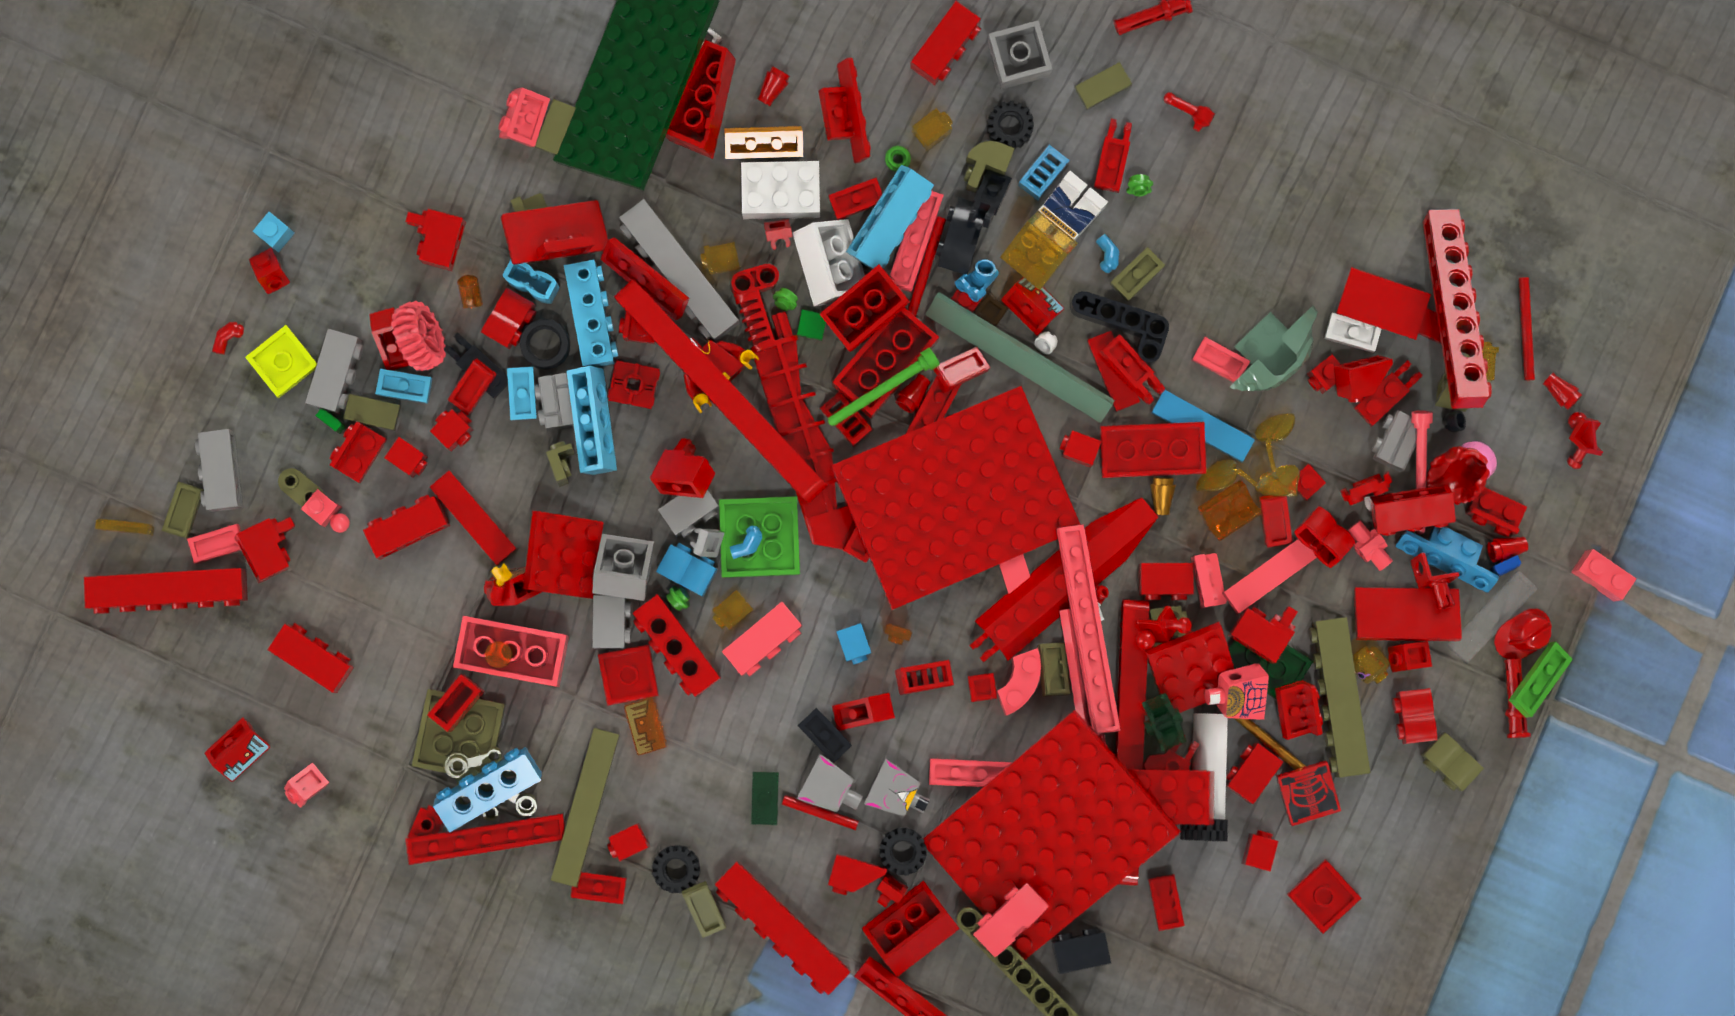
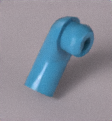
M1103 234L1096 240V243L1105 253L1104 261L1100 263V268L1105 273H1110L1118 267L1119 250L1110 238Z

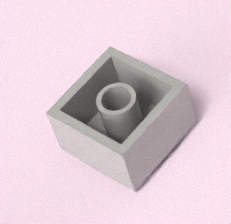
M1039 20L989 33L987 42L1001 90L1051 76L1052 66Z
M602 534L594 569L592 593L644 601L652 565L654 541Z

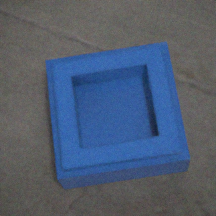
M1518 555L1493 566L1490 571L1498 576H1502L1517 569L1521 565V561Z

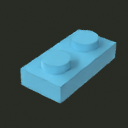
M533 366L507 368L510 420L537 419Z
M380 369L375 394L428 404L433 378Z

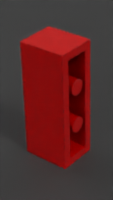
M955 1L912 59L910 68L933 85H936L939 80L943 82L951 72L949 66L954 59L958 62L966 51L964 46L968 40L974 41L980 33L981 28L979 25L981 18Z
M1448 484L1370 496L1372 521L1377 534L1390 536L1396 534L1397 531L1408 530L1415 532L1422 530L1423 527H1445L1449 523L1456 522L1453 492Z
M429 495L422 496L414 501L416 505L407 509L405 506L399 507L391 512V517L385 520L380 517L367 523L368 528L364 529L363 532L375 557L381 560L450 527L438 498L435 496L430 497Z
M294 622L292 626L284 624L267 650L330 692L338 693L354 669V666L349 664L351 659L339 651L336 654L332 653L327 649L329 644L318 637L314 640L305 635L307 630Z

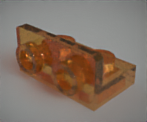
M1241 479L1198 507L1207 529L1218 541L1223 540L1262 514L1260 508L1253 502L1246 485Z

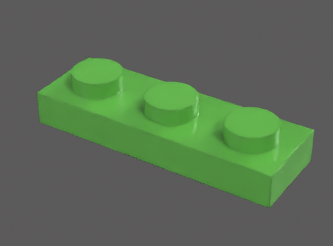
M1550 642L1509 701L1525 718L1532 717L1573 659L1557 642Z

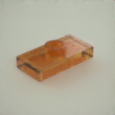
M887 624L884 635L888 636L887 641L903 645V642L909 643L912 632L902 627Z

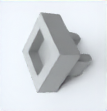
M695 528L694 532L698 533L699 536L697 542H690V545L695 548L693 553L701 557H717L724 532L717 529Z

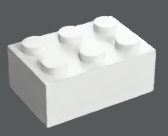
M819 161L741 162L743 219L820 218Z

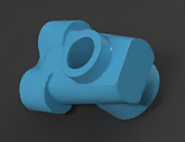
M983 259L976 263L974 271L968 275L963 274L955 281V285L958 290L967 293L971 300L978 302L986 295V289L998 277L999 272L993 262Z

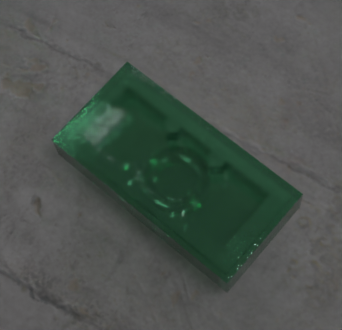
M753 772L751 824L778 825L779 772Z

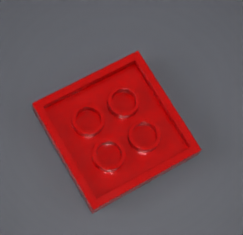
M532 511L523 589L593 599V595H595L592 593L593 576L604 522Z
M1219 622L1145 650L1167 717L1206 703L1205 690L1218 688V679L1221 672L1234 669L1223 628Z

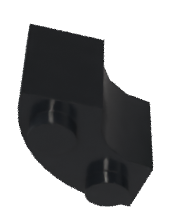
M958 198L956 207L950 206L946 221L951 222L945 241L940 240L936 255L940 256L938 267L961 274H968L986 212L979 210L976 220L973 223L969 222L968 217L972 208V201Z

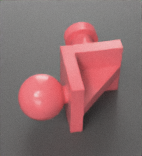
M319 489L314 492L301 508L302 511L323 527H326L330 522L332 530L338 533L345 532L349 528V518L345 514L338 513L342 507L333 502Z

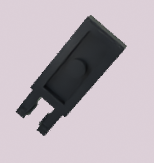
M988 170L973 200L968 221L973 223L977 218L978 211L981 210L987 213L983 220V227L989 228L1010 187L1012 178Z
M457 332L454 335L455 340L468 351L460 357L447 344L444 350L464 372L467 371L475 359L480 360L497 375L486 392L495 399L507 387V375L476 346L469 344Z

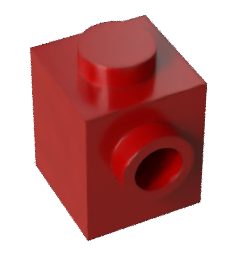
M453 409L449 412L446 410L442 412L435 420L437 424L430 430L451 452L458 445L460 447L465 445L471 439L470 433L473 431L469 426L472 421L462 411L457 414Z

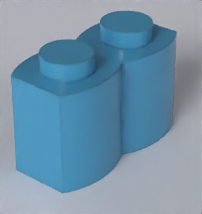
M680 543L676 547L670 544L656 572L704 597L718 570L713 567L715 562L707 557L700 556L698 559L690 555L692 549Z

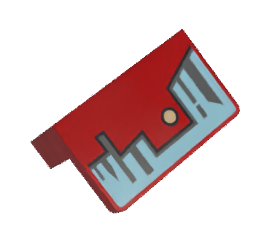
M1029 273L1015 283L1001 299L1037 336L1064 310V307Z
M242 717L204 753L212 767L233 782L270 748V745L255 732L250 722Z

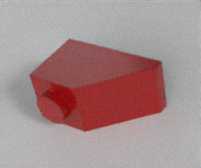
M395 307L369 314L372 335L386 370L391 371L410 366L408 360L403 359V354L399 351L398 344L395 343V336L392 334L394 328L391 322L393 321L392 314H394Z
M1376 355L1335 366L1337 396L1348 399V402H1360L1364 400V397L1374 395L1393 365V359Z
M890 693L832 706L838 731L895 718Z
M837 854L828 885L833 887L832 892L847 896L848 891L855 892L886 875L887 868Z

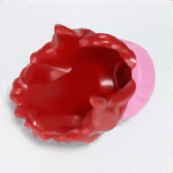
M1478 441L1452 447L1430 462V469L1426 477V487L1448 484L1453 492L1454 504L1459 505L1460 503L1466 504L1471 502L1483 491L1486 480L1496 470V456L1488 445Z

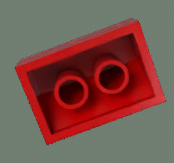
M878 264L822 311L820 316L847 350L851 352L909 304L910 301L890 275Z
M923 880L906 893L898 904L896 902L861 929L884 962L898 977L960 928Z

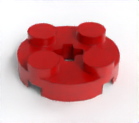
M1389 471L1384 473L1383 478H1381L1380 473L1353 483V488L1349 489V492L1345 487L1340 490L1344 501H1348L1349 505H1354L1363 501L1364 497L1369 493L1373 492L1374 496L1389 491L1388 488L1391 487L1390 483L1393 480Z

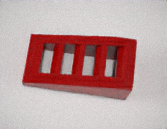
M838 392L820 407V410L829 418L833 415L829 410L839 401L843 405L833 414L850 403ZM858 412L835 425L853 448L873 431V428ZM854 417L856 420L845 429L842 425ZM860 424L863 428L854 436H851L850 432Z
M949 660L895 670L900 695L954 685ZM938 667H941L944 682H939ZM927 669L931 671L933 684H929ZM916 671H920L921 686L918 685ZM906 673H909L912 687H909Z

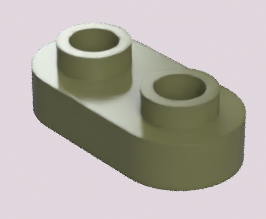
M286 469L278 478L280 489L301 507L307 502L308 494L314 493L317 489L325 494L318 485L297 469ZM289 477L295 478V483L292 486L287 484Z

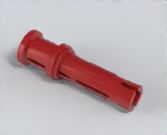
M1161 0L1156 6L1114 20V26L1117 34L1120 36L1163 19L1171 21L1172 17L1185 12L1188 14L1193 13L1190 0Z
M1521 659L1504 660L1508 695V709L1505 712L1509 723L1507 738L1531 737V733L1527 729V718L1509 701L1523 680Z

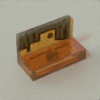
M654 697L624 706L637 755L668 748Z

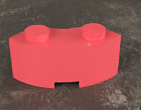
M1038 648L1011 658L1013 666L1011 678L1004 687L996 691L1005 716L1020 709L1031 698L1038 685L1041 672Z
M1027 883L1019 890L1014 887L1004 897L1007 901L993 915L988 912L977 922L980 927L973 935L994 957L998 956L1015 941V938L1049 907Z

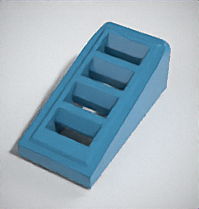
M1049 145L1019 181L1018 186L1039 201L1070 160ZM1050 154L1061 163L1057 166L1046 157ZM1042 162L1051 167L1054 172L1051 174L1042 167ZM1039 170L1042 174L1048 177V179L1046 181L1043 180L1040 176H1038L1035 173V171ZM1031 177L1042 185L1040 189L1029 181Z

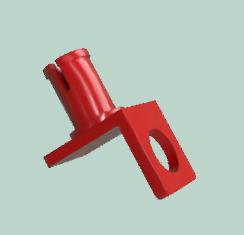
M1420 553L1411 560V565L1418 589L1425 587L1433 588L1438 604L1437 607L1440 610L1443 607L1446 609L1454 606L1448 584L1460 576L1459 572L1432 576L1425 553ZM1419 562L1423 566V575L1419 571Z

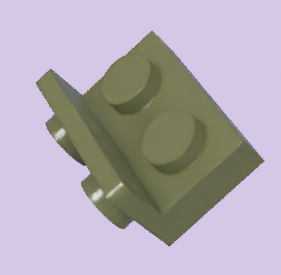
M565 441L551 445V450L546 452L559 487L569 484L567 477L572 475L565 458L575 454L571 443L566 445Z

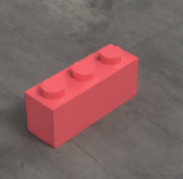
M781 602L726 647L722 653L741 676L747 673L750 677L761 668L759 662L765 657L771 660L781 651L779 646L787 640L791 643L802 633L799 629L803 626L786 605Z

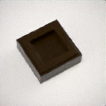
M988 293L974 314L996 327L1009 308Z

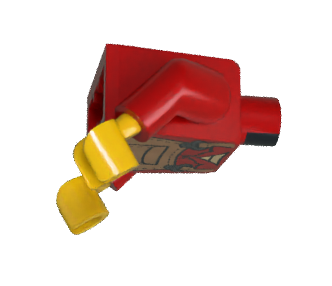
M503 563L499 569L494 567L491 570L494 577L485 581L484 592L493 606L518 605L542 593L523 589L526 567L508 569L505 563Z

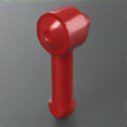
M1168 92L1163 97V101L1166 104L1172 105L1192 116L1194 121L1193 129L1199 132L1203 127H1208L1215 116V113L1209 107H1196L1175 96L1173 93Z

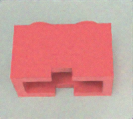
M1594 549L1585 551L1571 571V573L1587 584L1594 586L1599 592L1614 602L1623 600L1637 579Z

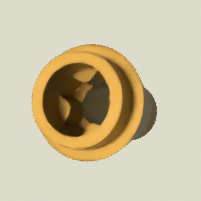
M1154 477L1153 484H1150L1154 512L1157 515H1170V507L1176 488L1174 478Z

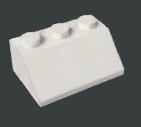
M848 219L814 222L792 232L814 306L832 304L865 276L861 262L846 253L854 240Z

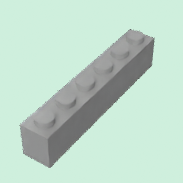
M644 199L619 217L622 223L619 228L628 239L633 237L638 243L635 248L642 258L646 259L649 257L654 264L652 268L690 298L685 313L691 320L696 318L701 326L698 329L707 340L712 338L716 343L739 325L737 317Z

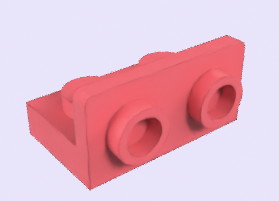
M523 87L514 89L507 98L506 105L509 107L506 116H503L499 123L498 129L501 131L499 138L511 139L526 146L535 147L550 98Z
M1201 554L1191 557L1201 609L1226 604V598L1222 594L1224 586L1217 554Z

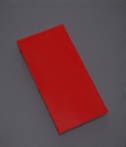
M1204 422L1100 426L1102 478L1206 474Z
M1355 587L1356 640L1461 641L1459 589H1449L1455 605L1446 609L1443 607L1440 610L1437 607L1438 604L1433 588Z

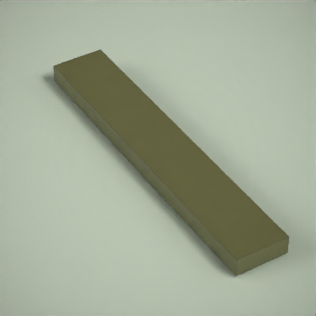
M596 728L593 729L551 877L553 882L576 888L578 886L620 737L619 734Z

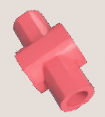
M1361 520L1348 529L1356 541L1353 546L1355 551L1365 562L1371 560L1379 571L1393 562L1384 550L1388 545L1384 538L1377 534L1375 529L1369 531Z

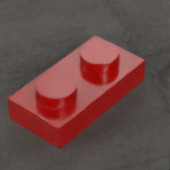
M875 177L830 194L828 198L836 219L841 220L875 207L883 193Z
M581 872L577 888L572 887L570 898L623 905L627 878Z

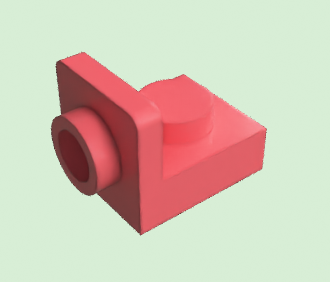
M311 763L287 782L284 787L286 790L285 795L291 803L297 804L301 808L310 798L325 788L329 782L317 767Z

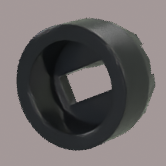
M1460 410L1450 412L1444 418V421L1447 422L1445 428L1451 432L1463 431L1466 427L1465 416Z

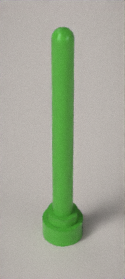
M930 348L920 353L921 356L917 358L918 361L828 418V423L831 426L837 425L923 369L925 371L935 369L940 365L935 354Z

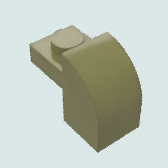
M985 141L972 148L967 156L966 163L974 165V168L969 166L964 181L968 182L966 190L976 193L985 170L1005 175L1015 148L996 141Z

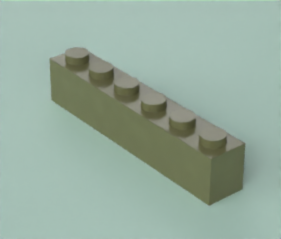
M1347 617L1312 622V628H1309V637L1311 643H1315L1316 653L1313 654V663L1315 669H1319L1320 679L1317 680V690L1319 695H1323L1324 705H1321V716L1323 721H1327L1328 731H1325L1324 736L1326 746L1331 747L1332 757L1328 758L1330 772L1334 773L1335 777L1338 778L1369 774L1371 772Z

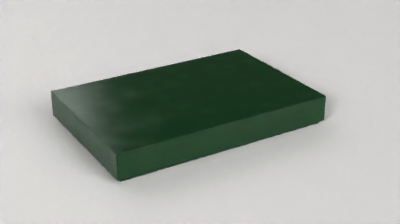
M1233 640L1228 648L1234 669L1256 663L1261 665L1269 675L1267 694L1276 699L1275 688L1301 681L1314 662L1289 645L1285 647L1274 664L1269 663L1235 640Z

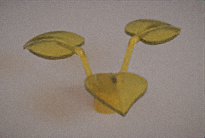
M1286 413L1270 417L1257 427L1255 436L1259 441H1266L1265 445L1272 472L1262 474L1258 483L1242 469L1236 468L1237 464L1234 460H1223L1214 463L1206 469V474H1202L1198 480L1196 490L1218 491L1225 489L1235 481L1238 474L1251 483L1264 496H1297V485L1300 477L1299 469L1295 465H1284L1276 468L1271 449L1272 441L1283 440L1293 430L1295 425L1294 414Z

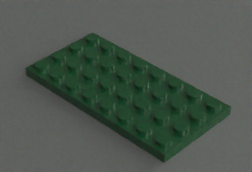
M617 0L575 104V111L553 161L566 167L644 191L719 0Z

